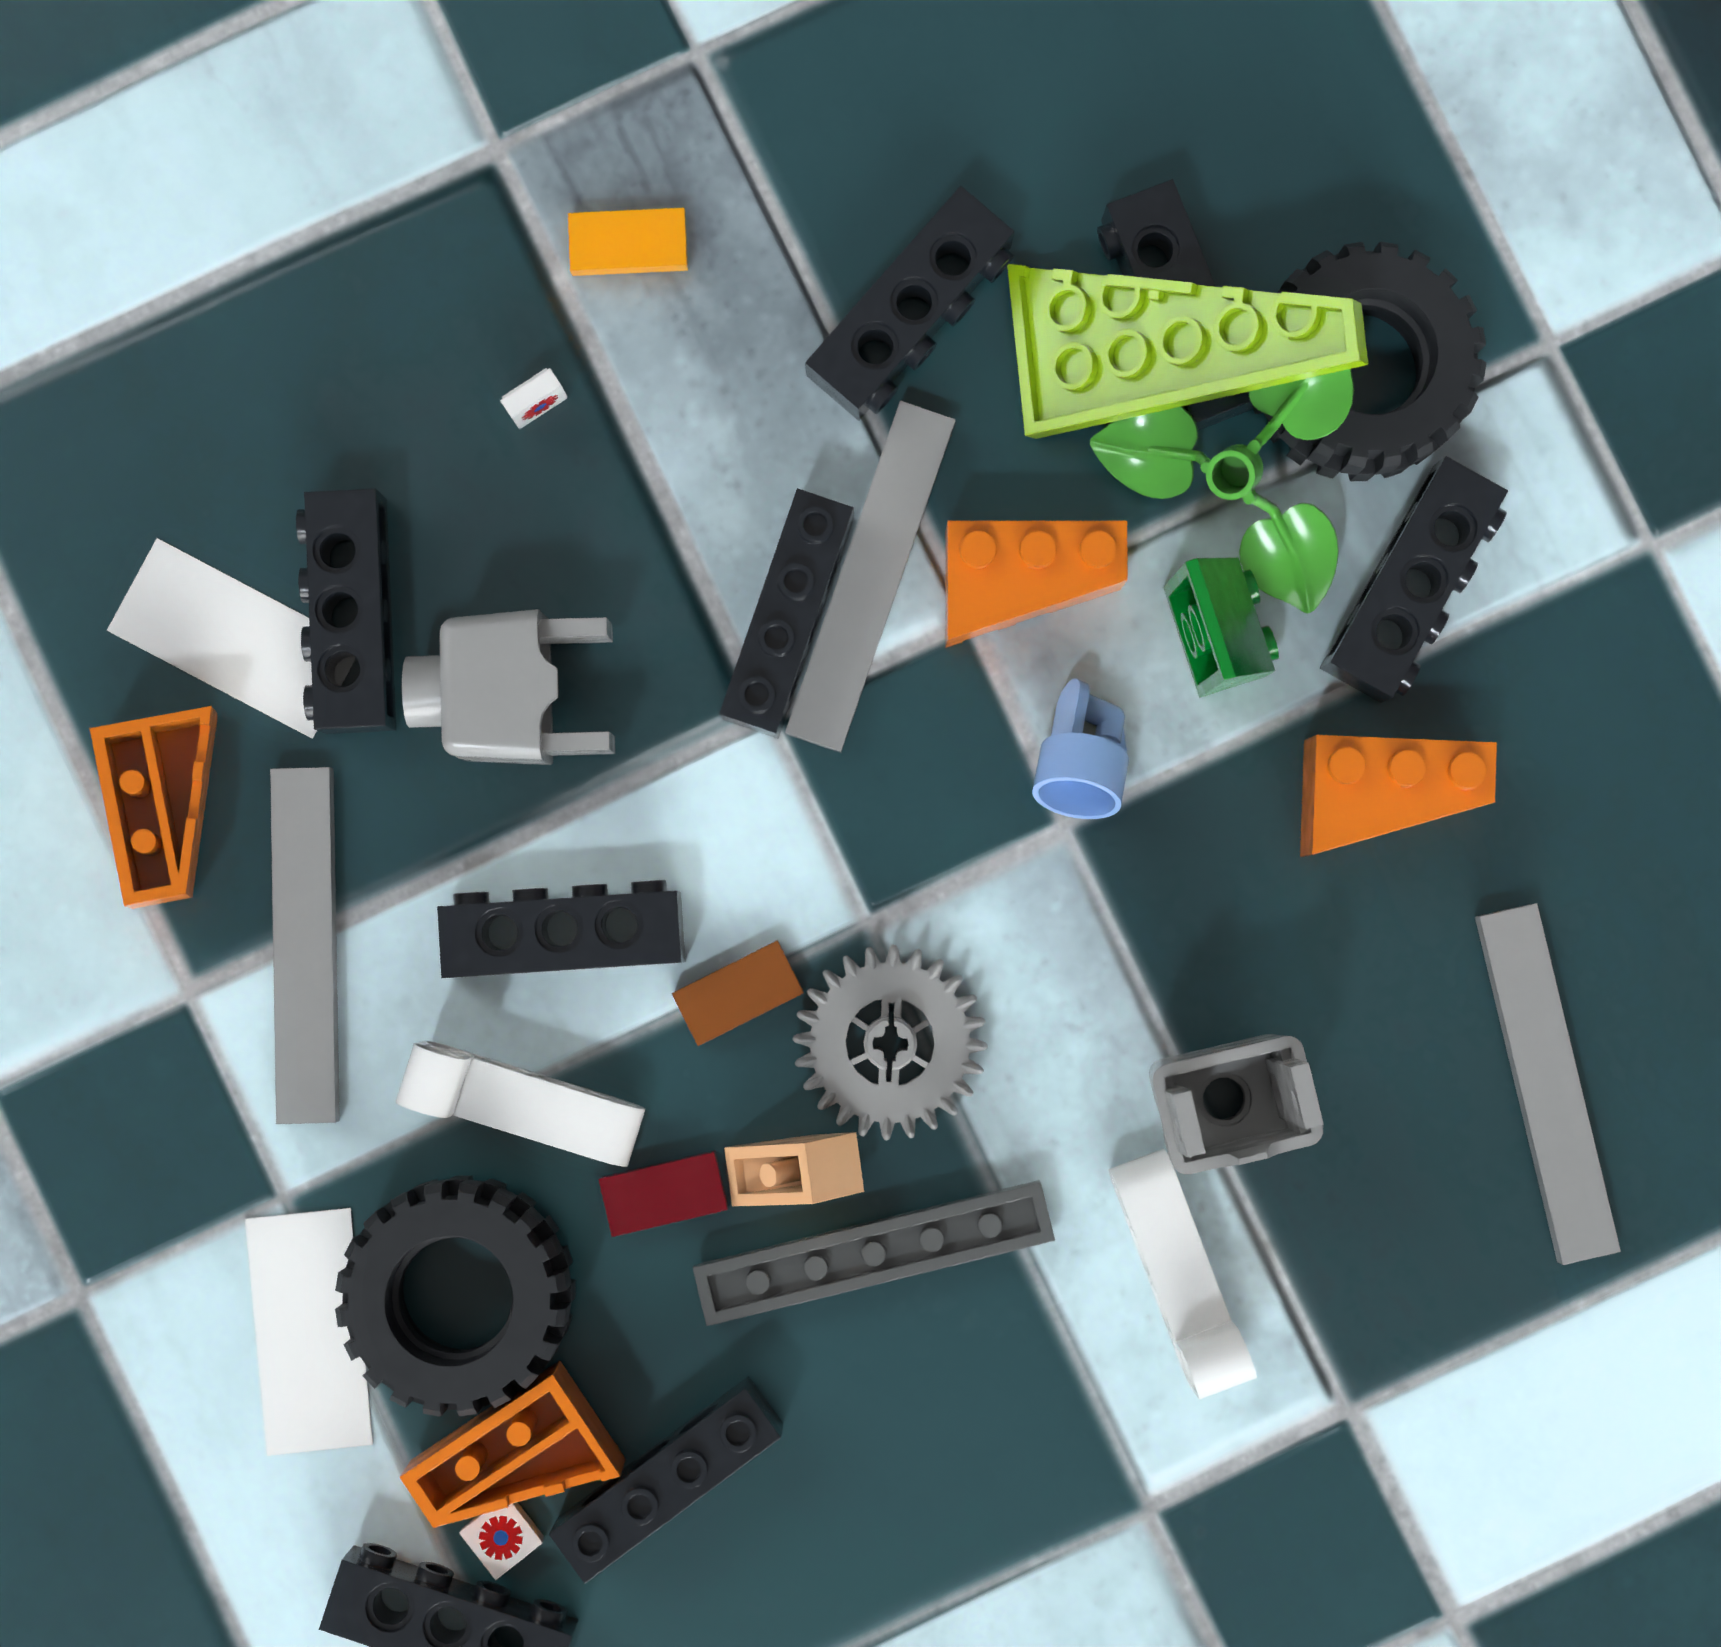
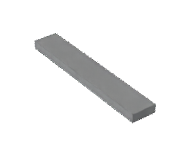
M903 401L899 402L785 734L841 753L956 419Z
M330 767L270 769L276 1124L336 1123L340 1121L334 769Z
M1528 904L1476 916L1478 933L1557 1263L1566 1265L1621 1252L1538 904Z

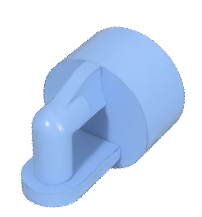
M1074 678L1070 680L1059 696L1051 736L1046 738L1041 744L1032 794L1040 805L1064 816L1080 819L1106 818L1116 814L1122 804L1129 763L1123 727L1125 715L1120 707L1091 695L1089 685L1079 679ZM1085 721L1096 725L1095 735L1083 733Z

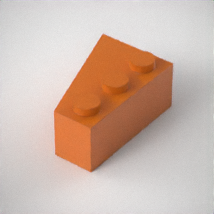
M947 521L945 531V648L1049 612L1053 613L1121 590L1128 580L1127 521Z
M212 706L89 728L125 907L136 909L193 897L218 713Z
M1315 735L1304 740L1300 857L1314 855L1495 803L1497 742Z
M558 1361L540 1373L527 1388L519 1390L511 1400L496 1408L493 1406L489 1407L411 1459L400 1475V1479L432 1527L436 1528L508 1508L510 1504L542 1495L548 1497L581 1484L600 1479L601 1481L620 1477L626 1459L562 1362Z

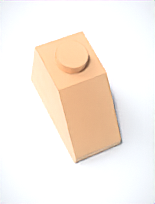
M856 1132L815 1134L724 1148L732 1206L815 1204L864 1192Z

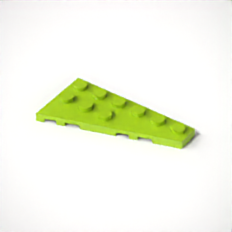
M1015 264L1007 265L1025 436L1030 438H1043L1368 365L1362 304L1354 299L1291 292L1273 293L1253 291L1242 287H1214L1197 285L1192 282L1114 274L1078 273L1073 270L1038 269Z

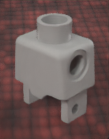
M539 609L449 618L440 627V655L405 657L402 671V701L406 724L409 728L441 727L442 745L445 751L461 760L470 762L552 765L553 756L615 754V736L610 732L553 733L552 702L558 698V668L551 664V644L613 642L612 624L607 617L548 619Z
M1275 1034L1260 1035L1155 1061L1150 1067L1149 1079L1162 1123L1167 1154L1174 1168L1179 1173L1194 1174L1220 1167L1242 1165L1267 1159L1283 1152L1312 1146L1323 1135L1324 1123L1310 1065L1307 1062L1302 1043L1295 1037ZM1218 1078L1233 1079L1243 1092L1241 1109L1235 1116L1228 1119L1212 1117L1206 1111L1203 1104L1205 1088L1211 1081Z

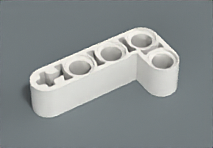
M431 1041L414 1043L396 1099V1104L416 1112L440 1118L460 1117L601 1162L627 1167L645 1112V1108L619 1098Z
M1161 1149L1109 1169L1112 1184L1189 1386L1198 1399H1202L1257 1378L1244 1339L1238 1327L1230 1318L1180 1182L1166 1150Z

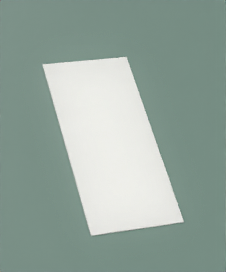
M157 538L107 631L312 739L317 730H314L313 720L308 721L306 719L303 705L305 685H312L311 662L304 661L301 650V630L303 626H310L309 618ZM354 656L342 659L335 668V680L340 687L356 659Z
M351 1208L245 1219L267 1456L373 1445L367 1380L362 1376L366 1373V1365L360 1356L351 1361L343 1345L350 1340L347 1326H337L335 1309L342 1304L343 1293L335 1291L338 1272L346 1268L348 1259L344 1254L353 1238Z

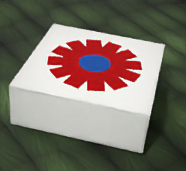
M545 368L502 396L500 401L517 427L521 429L567 399L568 396L552 370Z
M518 1502L510 1504L508 1508L475 1517L459 1532L495 1580L525 1558L545 1540L544 1535Z

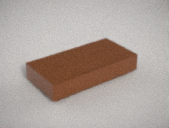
M777 940L671 994L697 1046H700L803 994L804 991Z

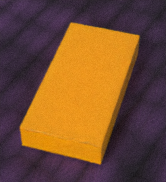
M685 208L568 213L569 259L572 276L688 271Z

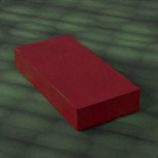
M716 1150L603 1176L598 1179L612 1237L726 1211L729 1208Z

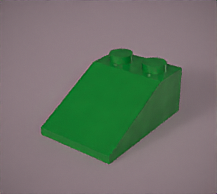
M1238 557L1195 558L1186 561L1163 588L1199 698L1264 678L1273 673L1275 668L1272 661L1279 659L1278 647L1271 628L1268 625L1264 627L1260 625L1254 605L1260 603L1261 599L1252 571L1250 569L1243 571Z

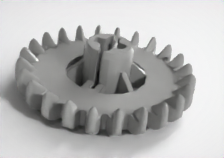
M896 945L890 946L886 961L882 963L878 960L874 950L871 947H867L865 951V966L861 968L851 957L845 955L843 957V964L846 976L841 978L826 969L823 971V976L830 990L828 992L814 988L807 990L808 996L819 1006L817 1011L800 1010L797 1012L799 1019L812 1026L811 1031L796 1034L792 1038L795 1043L808 1046L811 1052L795 1061V1066L815 1069V1073L804 1083L803 1088L805 1090L819 1087L825 1088L826 1091L818 1102L817 1108L824 1110L838 1103L841 1106L836 1119L838 1126H842L854 1114L859 1116L858 1133L860 1136L866 1135L874 1121L879 1122L882 1137L886 1141L890 1139L894 1124L897 1122L901 1123L909 1138L915 1136V1119L919 1117L931 1129H937L938 1123L934 1109L940 1107L951 1115H957L958 1110L950 1095L956 1092L965 1096H972L973 1090L962 1077L964 1074H982L984 1072V1069L979 1064L969 1059V1053L983 1051L988 1048L986 1042L970 1037V1032L983 1026L985 1019L982 1017H966L964 1013L977 1001V997L975 995H966L956 998L954 993L961 984L963 977L955 975L942 982L939 979L944 966L942 959L936 960L927 970L921 969L922 951L920 949L914 950L905 964L901 963ZM875 1000H881V1017L874 1020L870 1025L856 1017L860 1009ZM902 1000L911 1003L922 1011L927 1019L911 1027L907 1021L901 1018ZM889 1003H894L893 1025L896 1027L898 1037L907 1039L906 1048L896 1050L895 1058L892 1059L891 1081H886L887 1058H884L882 1048L873 1047L874 1037L884 1036L885 1027L889 1026ZM852 1021L866 1031L863 1040L865 1052L849 1059L846 1037ZM931 1025L934 1046L931 1059L927 1062L915 1054L917 1049L915 1033ZM868 1058L871 1063L879 1068L878 1083L871 1082L857 1072L854 1065ZM911 1060L924 1067L920 1075L907 1083L899 1084V1069L909 1064Z

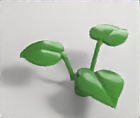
M1351 369L1249 391L1250 401L1253 406L1262 413L1273 416L1272 419L1248 445H1231L1212 459L1202 451L1193 450L1198 440V427L1193 416L1183 406L1111 422L1091 438L1090 446L1107 471L1128 488L1150 498H1172L1184 493L1193 482L1194 467L1192 461L1197 462L1201 466V471L1206 473L1207 484L1216 496L1225 500H1236L1242 497L1246 504H1254L1267 512L1271 517L1254 522L1246 530L1239 549L1240 563L1243 571L1249 569L1252 571L1258 588L1264 593L1289 603L1307 614L1313 612L1327 594L1336 573L1339 554L1338 537L1331 520L1322 510L1310 503L1296 504L1282 514L1276 504L1256 493L1254 488L1259 484L1264 469L1258 452L1281 424H1283L1289 434L1298 439L1315 440L1328 436L1345 421L1353 403L1354 385Z

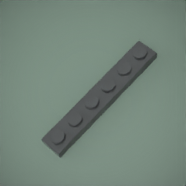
M1040 1180L695 1264L693 1272L706 1326L1052 1242L1055 1241L1042 1185Z

